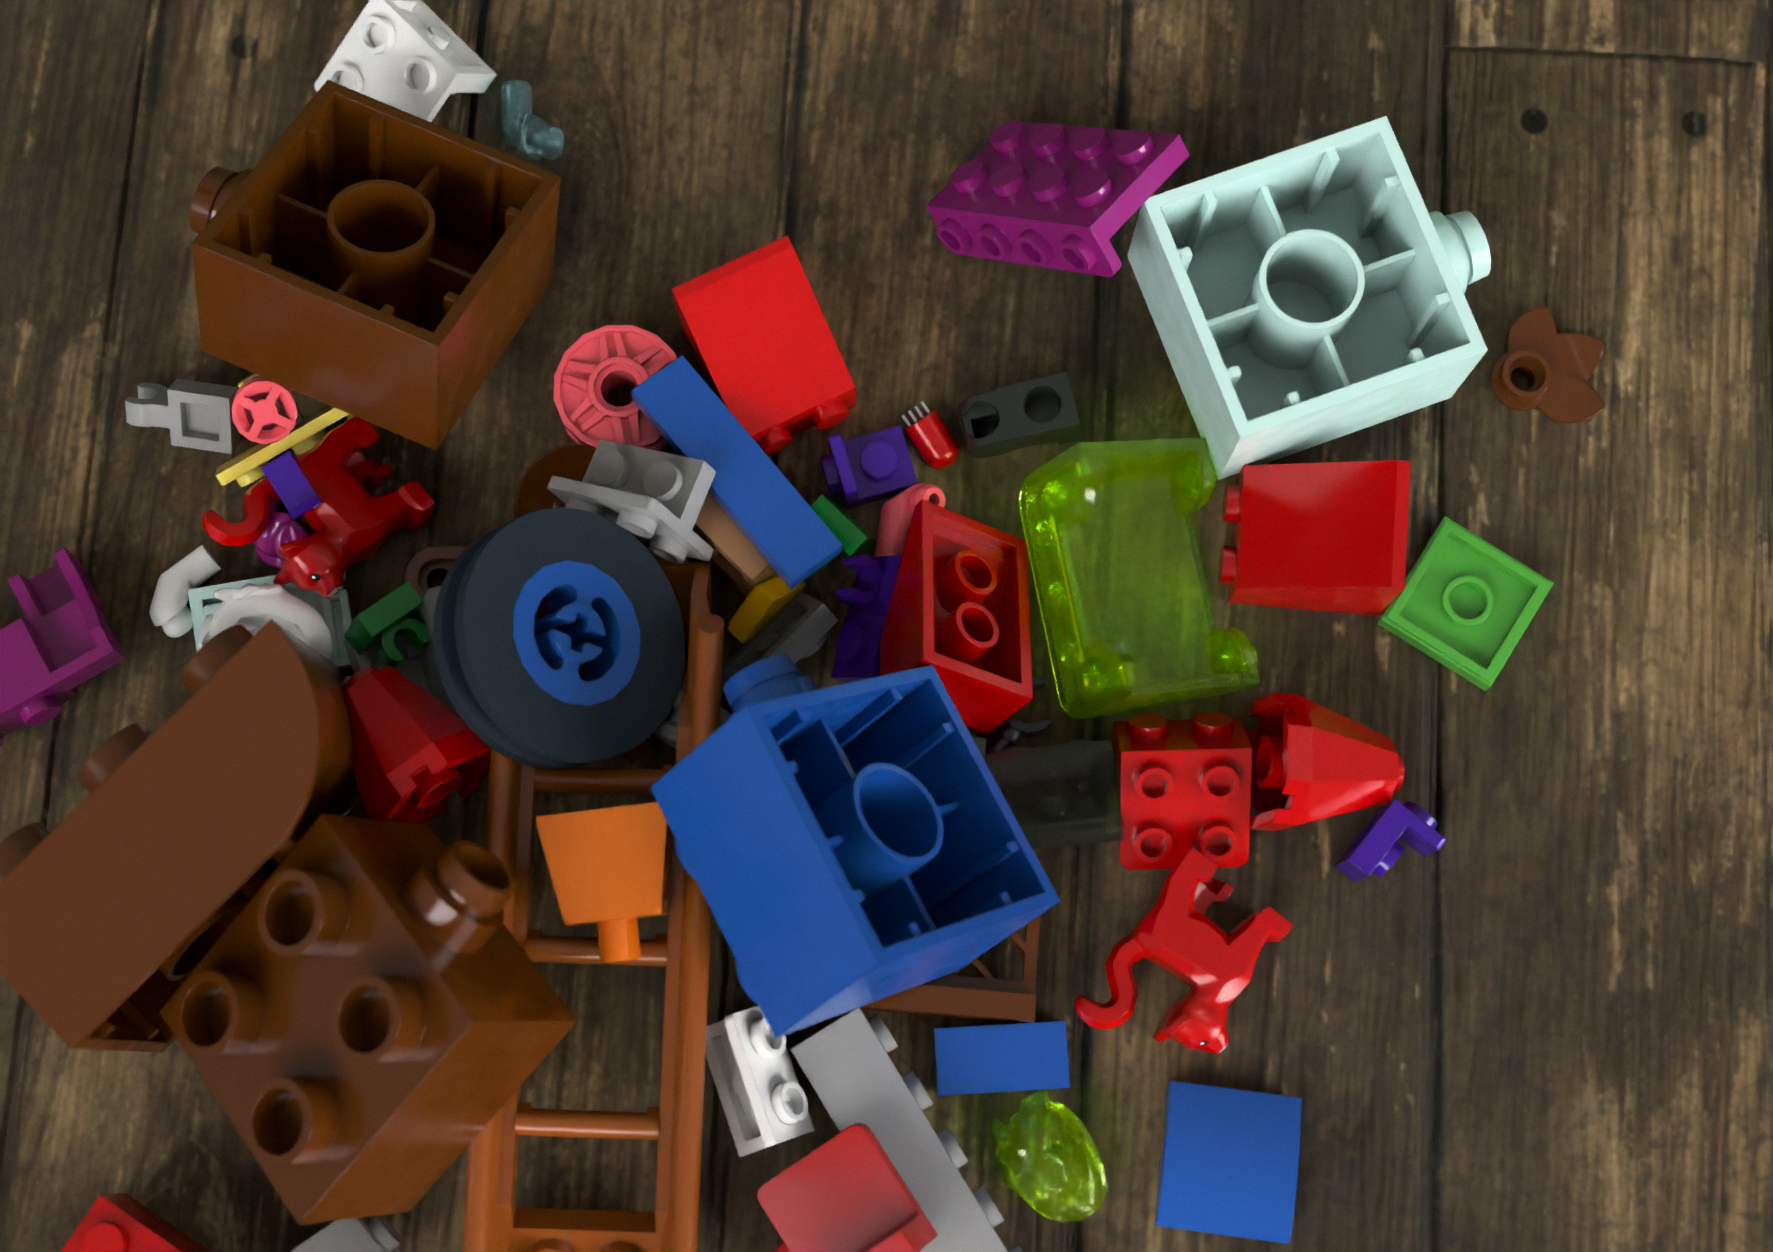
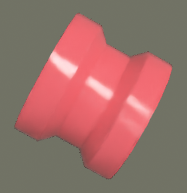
M255 376L240 386L236 391L231 409L233 422L239 433L248 440L260 444L276 443L287 437L294 428L298 416L297 402L293 391L262 376Z

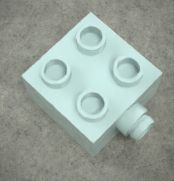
M1387 116L1149 197L1140 208L1127 257L1218 480L1240 473L1244 465H1263L1449 399L1488 351L1464 296L1467 285L1488 276L1490 273L1491 256L1485 233L1479 221L1469 211L1445 216L1438 211L1428 213Z

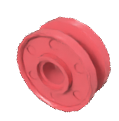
M606 325L583 334L564 352L554 374V402L569 438L575 444L595 448L599 440L603 439L664 452L670 446L669 443L633 401L628 405L619 407L608 404L606 397L610 390L621 384L637 387L676 360L675 352L657 334L634 325Z

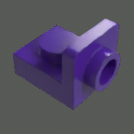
M901 425L845 441L842 440L841 433L828 436L830 455L820 457V463L829 494L841 491L846 509L893 497L909 486L918 483Z
M1394 799L1377 810L1335 864V867L1354 882L1369 877L1372 872L1380 878L1391 868L1404 850V847L1397 842L1399 837L1423 856L1439 851L1446 842V839L1434 830L1438 823L1426 810L1411 801H1405L1402 805Z

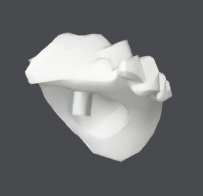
M249 582L240 589L223 588L214 591V597L222 600L223 604L215 609L214 614L203 620L198 635V650L214 636L229 627L244 625L255 635L272 619L325 658L330 659L333 650L331 635L321 615L308 603L288 593L281 585L265 583L258 587Z

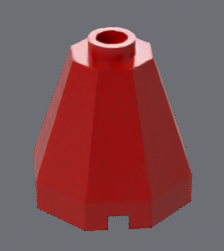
M368 666L352 675L343 685L345 691L343 696L350 716L355 756L353 770L363 807L372 819L415 824L426 823L448 809L442 799L451 794L455 789L461 798L465 797L476 789L489 773L491 747L483 742L457 713L392 666L380 670L376 666Z
M1271 693L1253 702L1249 716L1261 718L1256 731L1245 730L1252 746L1250 808H1255L1258 814L1250 817L1251 829L1279 831L1390 802L1393 792H1397L1401 788L1405 773L1404 760L1401 754L1397 752L1390 737L1300 695Z

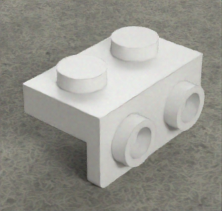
M759 1006L725 1016L724 1020L707 1026L706 1058L739 1158L815 1131L808 1112L807 1097L799 1085L786 1047V1036L774 1037Z

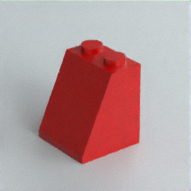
M788 235L671 289L682 333L709 387L767 456L784 450L794 441L792 436L813 426L820 431L841 423L850 415L849 409L856 407V387Z
M1382 460L1244 465L1235 481V485L1226 484L1223 495L1222 521L1232 523L1231 546L1222 545L1218 581L1219 583L1228 584L1227 603L1378 616L1405 589L1411 461Z

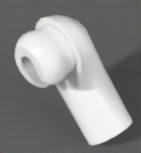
M203 544L163 572L157 581L149 614L154 626L161 625L164 633L169 637H180L193 627L191 610L186 606L189 600L188 589L197 588L222 570L219 563Z

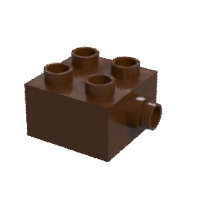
M327 80L254 169L247 168L241 172H236L219 166L214 167L204 176L194 194L189 220L192 230L198 233V236L192 242V254L202 351L433 450H437L552 283L561 176Z
M321 814L159 1011L299 1225L410 1212L577 1022L503 923V907L516 888L513 876L495 855L474 842L457 840L447 849L429 825Z

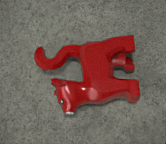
M354 416L330 430L311 450L294 458L322 504L300 517L315 534L285 542L279 546V552L285 559L283 568L272 581L274 584L283 586L293 582L302 591H317L326 599L336 597L344 587V573L347 567L374 556L393 531L403 527L416 532L424 528L427 520L432 518L435 502L418 481L407 483L396 490L373 497L363 485L367 484L375 488L381 487L388 481L392 472L387 463L381 465L374 458L365 459L360 447L368 449L378 442L380 434L370 422ZM268 478L261 479L245 492L242 506L243 518L240 522L229 523L214 510L209 509L201 517L202 527L210 538L222 545L244 546L257 541L268 527L270 503L282 500Z
M1191 847L1162 881L1153 907L1142 917L1127 936L1113 946L1105 963L1107 980L1112 992L1111 999L1107 1003L1102 1004L1090 997L1080 995L1076 997L1074 1005L1077 1015L1089 1026L1101 1030L1121 1026L1133 1015L1138 997L1132 966L1145 958L1177 976L1190 987L1189 992L1167 1009L1164 1019L1154 1033L1153 1039L1162 1043L1170 1038L1188 1049L1204 1050L1217 1055L1227 1046L1230 1040L1226 1028L1228 1006L1250 982L1261 948L1265 942H1280L1290 932L1293 924L1268 906L1261 912H1255L1247 919L1242 920L1229 934L1205 916L1206 910L1211 904L1225 902L1234 888L1228 883L1221 882L1212 877L1218 866Z

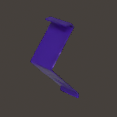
M288 451L261 469L284 503L289 515L293 520H296L322 504V502L294 458L296 456Z

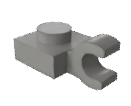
M176 379L169 388L156 383H140L137 386L138 398L127 397L125 400L126 422L128 424L139 427L169 428L171 445L232 454L240 444V433L233 422L231 410L238 387Z

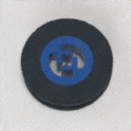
M574 508L543 509L526 514L485 533L465 548L454 561L441 585L435 606L433 620L434 653L438 671L450 701L467 726L493 750L518 763L541 769H570L623 754L637 747L659 728L670 712L678 695L684 674L686 641L681 610L673 588L659 563L637 538L615 522L595 513ZM543 599L547 607L546 612L534 617ZM588 662L583 676L580 678L578 673L579 666L582 663Z

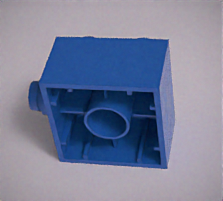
M777 654L761 659L733 675L724 684L723 690L733 711L728 721L650 787L675 836L677 856L688 874L698 882L736 959V971L739 981L749 997L759 1005L775 1038L956 972L1060 902L1058 895L933 665L818 689L812 677L801 676V673L788 654Z

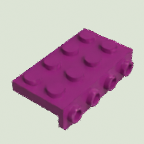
M1013 120L999 126L991 134L990 142L972 160L963 163L953 171L950 177L951 181L926 205V208L938 226L936 231L940 241L947 249L957 255L1112 277L1121 268V261L1109 239L1190 154L1180 134Z

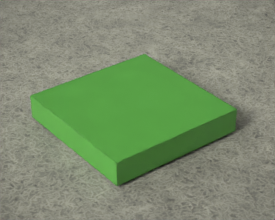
M1445 516L1437 525L1406 575L1405 589L1386 607L1376 624L1486 691L1494 683L1554 583Z

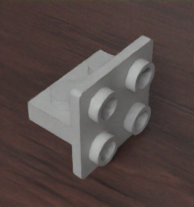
M600 439L582 482L557 476L551 477L547 489L566 504L564 508L589 511L615 522L637 538L652 554L669 562L683 564L686 557L710 561L714 548L693 531L716 474V471L704 460Z

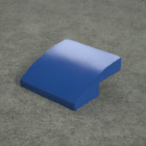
M1170 1080L1166 1091L1163 1153L1158 1168L1155 1226L1288 1244L1291 1240L1296 1199L1302 1098Z

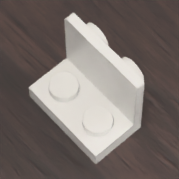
M369 0L318 77L314 87L318 92L325 82L330 80L432 122L450 94L485 93L497 74L422 0Z

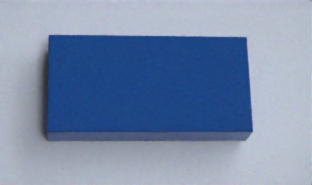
M1065 1021L934 1029L938 1096L1070 1088Z

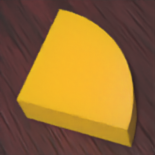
M777 574L757 584L732 617L727 629L744 644L799 591H802L806 583L802 581L790 590Z

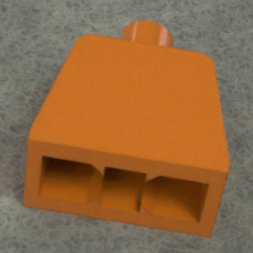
M658 802L537 816L538 833L565 925L596 924L600 964L642 959L637 918L667 915L673 832Z

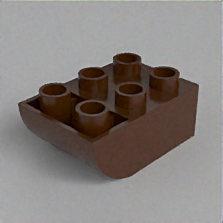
M272 619L255 635L244 625H235L220 632L202 646L188 662L181 676V682L193 695L154 733L143 723H135L121 729L103 742L86 760L78 775L79 782L91 794L51 833L42 823H31L13 832L0 842V974L71 1049L163 1052L176 1039V1036L159 1011L321 814L372 819L363 807L353 770L355 763L353 733L350 716L343 696L345 693L343 685L348 680L347 676L334 663Z

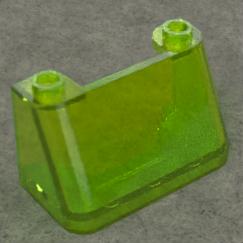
M1206 437L1076 443L1030 473L1023 481L1020 489L1019 507L1058 698L1061 707L1072 719L1102 717L1231 693L1261 683L1257 669V653L1245 633L1237 628L1217 630L1191 516L1192 512L1200 509L1208 502L1216 484V471L1210 460Z

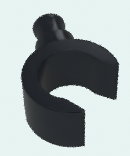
M1032 676L1033 691L1044 688L1046 681L1040 677ZM1013 714L994 732L996 736L987 745L986 751L997 760L1003 761L1010 748H1015L1022 737L1032 738L1045 733L1051 727L1053 720L1025 723L1017 719Z

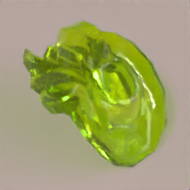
M1047 1089L1039 1090L1026 1097L1021 1102L1019 1112L1012 1116L1008 1126L1003 1125L997 1119L993 1120V1134L997 1142L995 1157L1001 1165L1004 1183L1007 1188L1017 1192L1033 1210L1045 1218L1058 1222L1081 1221L1100 1210L1108 1191L1104 1167L1095 1143L1083 1122L1068 1107L1049 1099Z

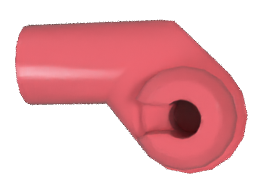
M917 483L896 494L882 505L874 557L903 554L915 505L923 499L945 508L946 497L940 487L935 484Z

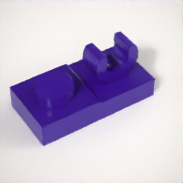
M902 555L844 557L843 565L853 568L857 572L854 588H838L836 590L835 596L844 604H849L850 607L847 617H844L842 631L836 642V657L831 678L844 683H850L880 676V641Z

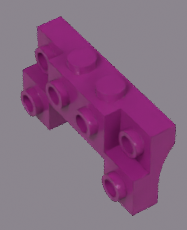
M65 548L53 554L58 563L57 565L30 580L20 574L8 579L29 622L19 618L0 629V747L4 744V736L23 725L33 727L56 717L62 711L61 704L77 696L74 690L75 687L127 659L102 614L106 609L78 557Z

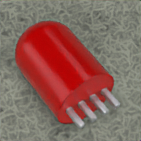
M921 402L926 413L922 414L919 408L915 406L914 408L920 417L916 419L911 410H909L908 413L914 420L911 423L903 414L902 418L908 425L904 428V431L928 466L934 469L949 467L956 461L959 455V445L935 408L929 411L925 403Z

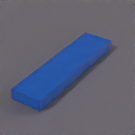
M683 355L631 390L633 402L678 455L704 460L716 471L709 488V493L790 590L842 552L843 544Z

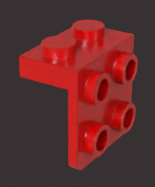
M1204 712L1197 714L1194 719L1168 720L1164 716L1157 714H1138L1131 717L1129 721H1113L1112 745L1119 767L1118 855L1121 865L1128 870L1174 869L1191 847L1216 864L1217 868L1240 867L1244 865L1249 857L1252 746L1241 719L1232 718L1220 712Z
M855 1123L763 1184L758 1190L759 1203L790 1252H919L938 1236L871 1129L864 1123Z

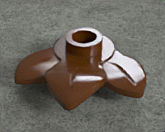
M1546 306L1526 312L1512 324L1508 331L1507 352L1492 367L1490 386L1494 396L1500 403L1510 409L1527 411L1535 408L1556 423L1570 424L1583 422L1599 414L1606 405L1601 396L1585 382L1596 369L1601 359L1604 342L1601 339L1578 333L1556 334L1555 322ZM1519 373L1524 375L1529 381V389L1520 390L1516 388L1511 382V374Z

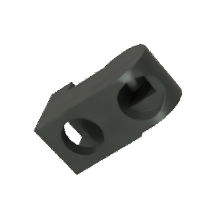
M1067 371L995 388V391L963 400L957 406L967 453L970 457H994L1016 449L1057 441L1058 445L1082 441L1080 422Z

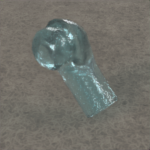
M521 80L504 82L501 85L502 132L507 143L527 157L536 160L541 159L542 156L550 160L560 156L565 145L564 134L557 126H548L547 122L532 114L531 85Z

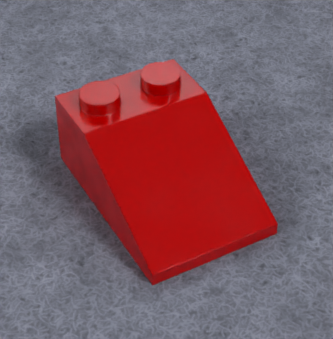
M922 499L914 508L880 641V676L933 665L964 724L969 728L989 734L1033 699L1027 541Z

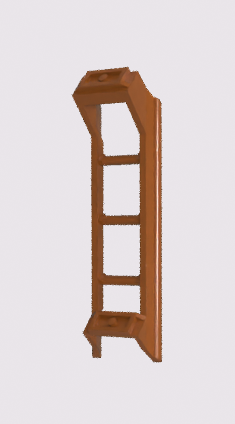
M652 554L666 574L676 595L684 624L686 648H688L677 725V765L720 728L724 620L722 617L712 614L711 563L690 562V557H686L683 564H677ZM543 599L534 617L546 612L547 607ZM492 748L490 749L485 849L495 855L514 878L516 888L503 907V923L532 962L600 964L598 937L542 935L540 929H531L538 792L654 796L650 787L676 766L675 764H663V769L575 767L550 770L518 763ZM673 833L668 934L655 933V939H640L642 959L601 963L605 965L666 967L660 1107L647 1106L646 1112L532 1108V1102H521V1085L468 1145L462 1252H697L712 911L698 882L682 866L676 853L675 836ZM519 1135L658 1140L655 1212L520 1207L515 1210Z

